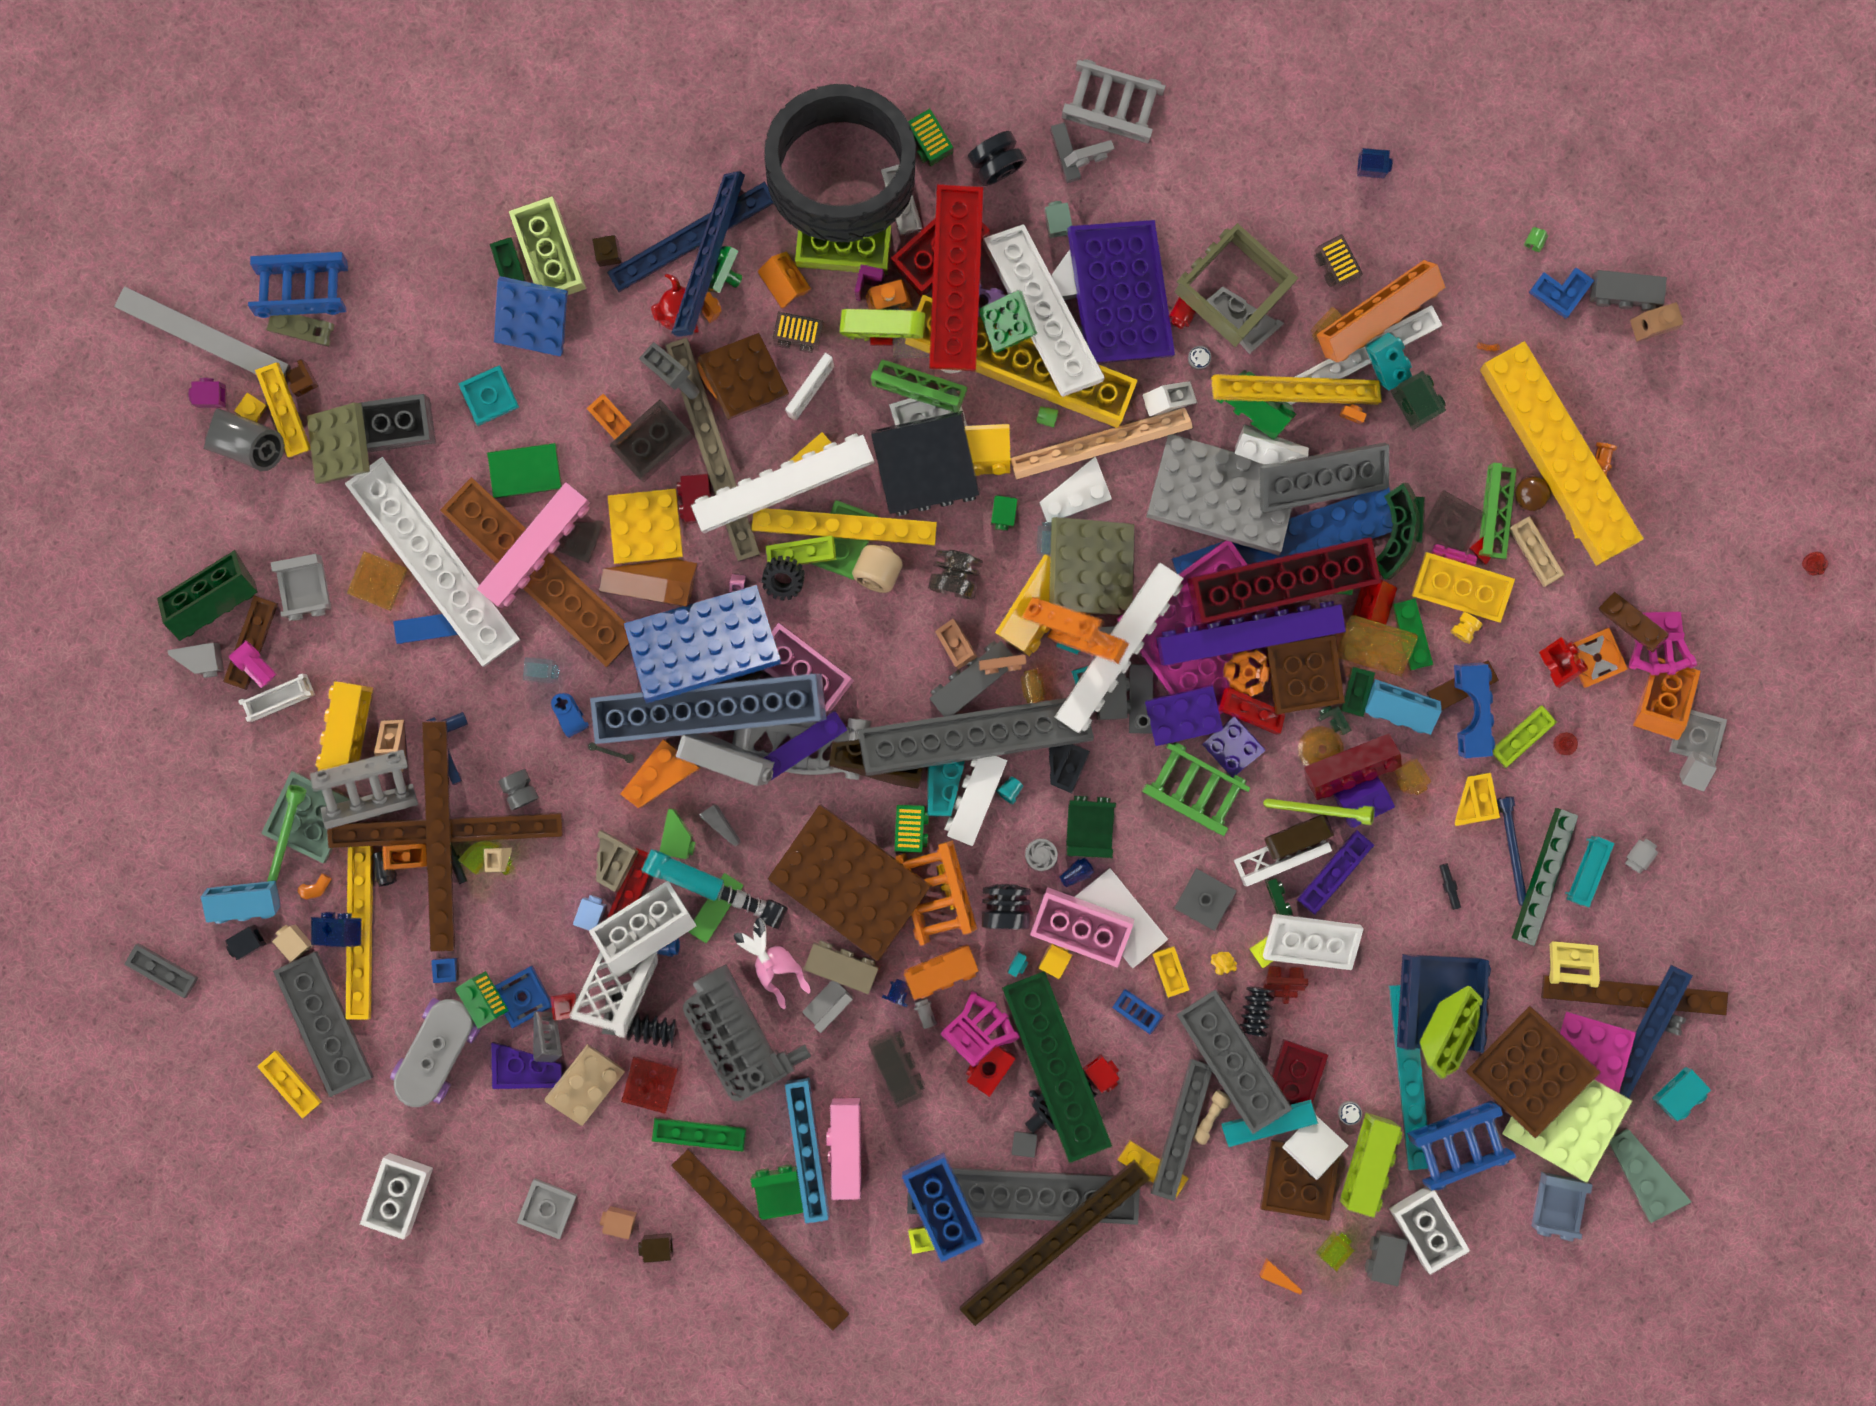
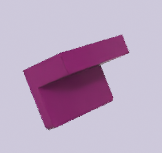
M860 265L854 291L857 301H861L864 284L879 286L884 283L883 269Z

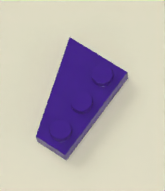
M491 1043L492 1089L553 1088L563 1076V1063L557 1061H534V1055L500 1043Z

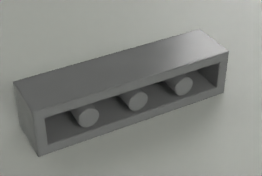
M1065 122L1051 126V134L1066 183L1080 180L1079 168L1076 165L1067 167L1064 158L1073 152Z

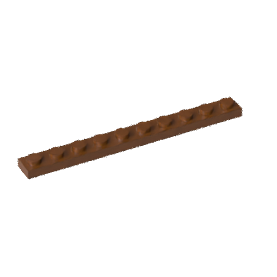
M423 721L430 952L454 951L455 934L447 721Z
M562 813L450 818L451 842L563 836ZM426 819L357 822L327 829L328 848L426 843Z
M689 1148L671 1165L832 1331L849 1316V1312Z

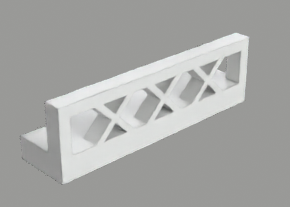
M1323 840L1320 842L1321 844L1306 847L1308 849L1302 852L1299 850L1292 856L1287 855L1285 859H1276L1275 863L1269 865L1262 862L1264 853L1269 851L1266 846L1235 859L1234 863L1244 886H1250L1329 853L1332 849L1329 842ZM1260 855L1259 860L1254 859L1253 857ZM1248 859L1257 862L1254 872L1245 875L1240 863ZM1260 864L1266 866V867H1263V868H1261V869H1258L1259 866H1260Z

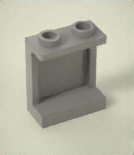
M312 554L271 562L272 572L277 573L283 606V612H280L281 617L289 618V621H297L303 619L305 614L311 613L312 617L326 615L325 611L332 609L321 555Z

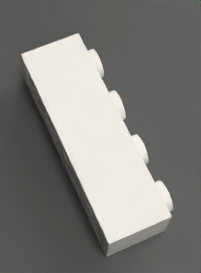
M997 756L972 760L970 766H973L974 770L971 776L966 775L962 785L963 788H966L963 797H957L953 807L957 810L954 818L949 817L944 829L948 831V837L973 846L1007 760Z

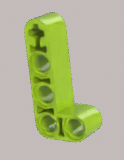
M842 309L839 333L851 340L861 338L864 341H869V337L923 338L926 314L919 311Z

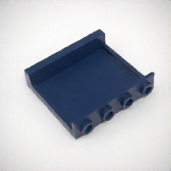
M1402 954L1397 1047L1406 1050L1422 1049L1420 1040L1439 1002L1466 986H1470L1483 1001L1480 1006L1478 1030L1468 1050L1484 1053V1046L1487 1042L1485 1025L1488 1021V1013L1486 1011L1487 1000L1489 999L1488 977L1491 974L1489 960L1472 957Z

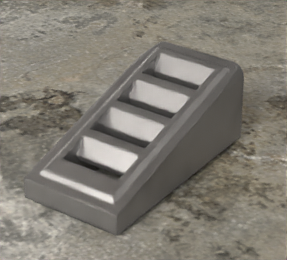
M713 805L699 814L705 822L732 845L736 846L741 843V840L718 805Z
M534 1012V1061L554 1062L562 1056L558 1023L553 1019L552 1012ZM542 1021L549 1022V1025L542 1024Z

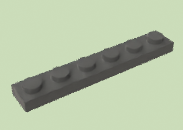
M1193 1059L1189 1060L1150 1194L1175 1201L1212 1074L1208 1064Z

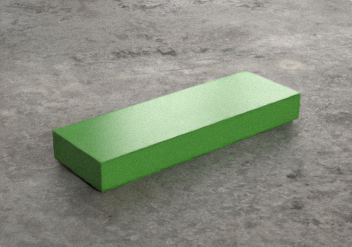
M726 873L721 877L724 886H731L734 890H741L744 886ZM719 898L715 901L707 899L694 919L697 926L688 932L707 944L730 908L731 903L728 904L727 901L722 899L718 900Z

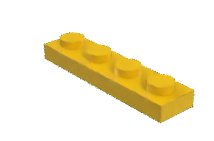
M276 362L256 369V375L276 428L283 437L287 457H293L310 451L311 446L280 364Z

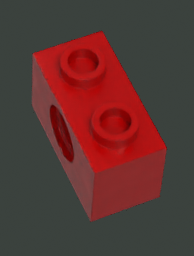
M995 1047L974 1067L972 1065L969 1066L965 1073L968 1075L966 1080L969 1084L990 1097L1016 1058L1003 1047ZM993 1062L996 1066L995 1070L991 1073H986L982 1069L984 1063Z

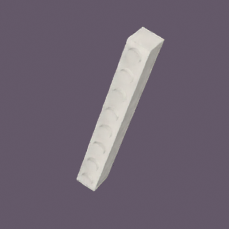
M858 434L850 435L845 438L846 442L839 445L836 442L823 447L824 451L816 454L815 451L809 452L802 456L803 460L795 463L793 460L787 461L780 465L781 469L772 471V469L765 470L759 474V478L754 480L746 478L739 481V486L735 488L724 487L716 491L717 495L708 498V495L696 499V504L691 505L701 531L703 533L709 532L874 464L864 436H858Z
M1162 563L1157 564L1110 634L1129 643L1120 663L1116 664L1095 656L1055 715L1056 719L1077 733L1081 730L1086 731L1092 722L1089 718L1094 710L1098 712L1105 703V700L1102 698L1106 692L1111 693L1118 683L1115 680L1120 672L1123 674L1126 672L1131 664L1129 661L1133 653L1137 655L1143 647L1144 643L1141 640L1146 633L1150 635L1157 626V623L1154 621L1158 615L1163 616L1170 606L1167 602L1172 595L1176 597L1182 589L1183 585L1180 583L1183 578Z

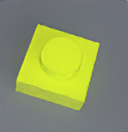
M1267 937L1249 948L1262 968L1273 962L1272 960H1265L1263 957Z
M925 1226L908 1229L912 1254L935 1250Z

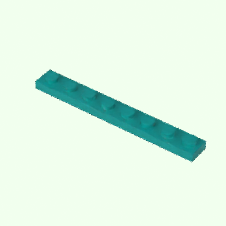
M1400 984L1389 985L1408 1170L1428 1169L1422 1148L1412 1144L1407 1135L1408 1132L1427 1125L1420 1048L1406 1050L1397 1047Z

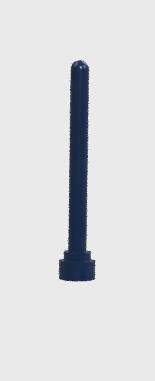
M1508 796L1504 799L1497 798L1496 800L1500 813H1503L1518 903L1522 906L1526 896V889L1512 811H1514L1513 806L1516 805L1514 796Z

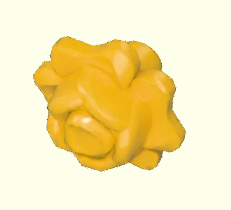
M1218 952L1211 955V964L1216 966V974L1223 975L1224 972L1236 971L1237 962L1234 961V957L1229 952Z

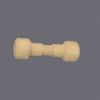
M1220 1090L1214 1093L1212 1097L1213 1103L1208 1110L1205 1119L1203 1118L1199 1126H1196L1193 1140L1201 1145H1205L1209 1140V1131L1216 1117L1219 1116L1223 1109L1228 1108L1231 1103L1229 1096Z

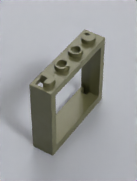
M1238 223L1231 230L1227 228L1219 236L1220 242L1218 244L1213 242L1206 249L1205 253L1207 255L1203 259L1199 257L1191 265L1193 270L1189 274L1187 272L1182 274L1176 281L1179 285L1174 291L1234 347L1244 339L1298 279L1295 274ZM1231 241L1279 284L1275 291L1239 329L1190 286Z

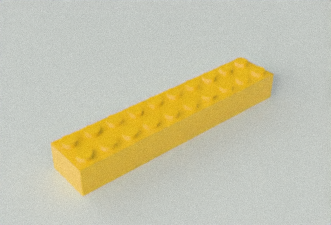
M923 295L917 311L926 314L923 338H906L905 344L930 354L932 298ZM978 317L975 372L1110 426L1119 427L1135 389L1137 379L1098 364L1104 376L1103 382L1062 397L1031 337L996 353L992 349L982 318Z
M1524 341L1485 362L1480 368L1483 377L1544 480L1549 485L1550 490L1594 564L1598 566L1642 541L1644 538L1526 342Z

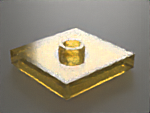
M364 551L347 594L391 611L408 568Z

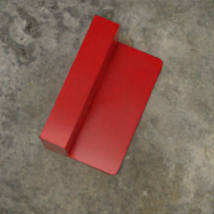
M1381 580V583L1361 587L1351 621L1370 625L1384 631L1397 587L1384 580Z

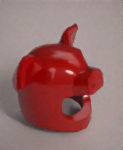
M665 274V277L672 282V288L665 291L660 301L651 306V312L655 321H659L661 325L672 330L686 288L680 286L676 276ZM697 324L694 330L695 333L699 332Z

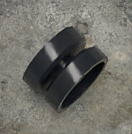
M1004 131L988 138L968 154V160L972 167L980 169L978 177L983 186L993 185L1015 173L1026 163L1027 159L1022 150L1014 148L1017 141L1011 131Z

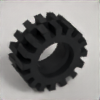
M778 556L777 560L774 557L771 559V562H767L761 583H763V589H767L766 593L768 595L773 593L772 598L776 599L777 596H780L781 601H784L785 597L791 600L793 596L796 597L801 592L805 571L802 570L803 566L801 564L796 565V559L791 562L789 561V556H786L785 560H783V556ZM778 573L787 574L791 577L792 581L790 583H781L775 579V575Z

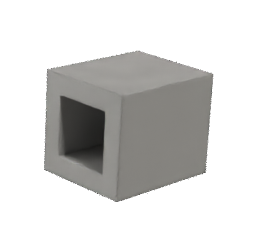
M1691 751L1679 775L1683 784L1704 792L1717 768L1712 756L1709 754Z

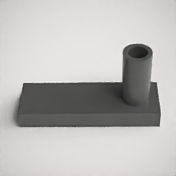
M655 342L639 357L641 362L674 390L679 388L689 399H694L699 394V388L688 378L691 373Z
M1130 664L1129 700L1131 703V713L1129 714V733L1152 734L1145 701L1153 699V671L1149 665Z

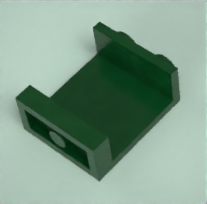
M1074 796V800H1069L1065 855L1113 858L1112 838L1116 803L1111 802V798L1097 797L1096 802L1088 801V796Z

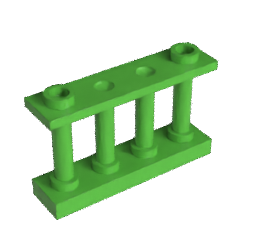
M1174 742L1173 745L1168 743L1165 748L1172 752L1158 778L1151 785L1145 784L1141 792L1217 834L1225 836L1228 828L1223 826L1225 823L1223 820L1240 789L1249 792L1250 787L1246 785L1247 781L1237 775L1232 778L1186 753L1185 750L1187 748L1177 742ZM1182 756L1192 763L1176 793H1172L1169 796L1163 793L1165 789L1163 786L1178 758ZM1202 767L1211 772L1212 775L1196 804L1189 807L1183 804L1185 800L1183 797L1199 768ZM1222 778L1231 783L1232 786L1217 814L1209 818L1203 815L1205 812L1203 809L1219 779Z

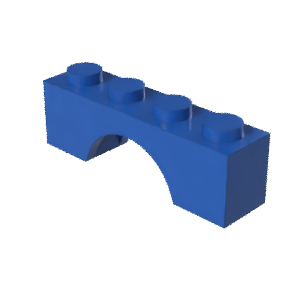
M1481 662L1454 665L1455 688L1466 692L1474 705V715L1470 724L1464 730L1457 733L1458 756L1463 758L1493 756L1495 739L1492 736L1491 727L1494 726V717L1490 709V704L1493 703V695L1489 688V681L1492 680L1491 669L1488 667V664Z

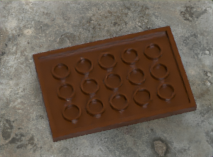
M822 804L816 808L768 877L770 882L877 961L883 956L932 887V885Z

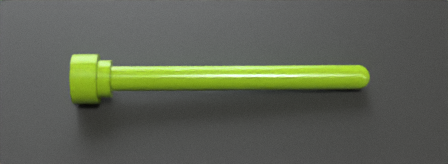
M1265 799L1263 801V805L1266 808L1354 818L1365 825H1372L1374 821L1375 810L1371 806L1349 809L1276 799Z

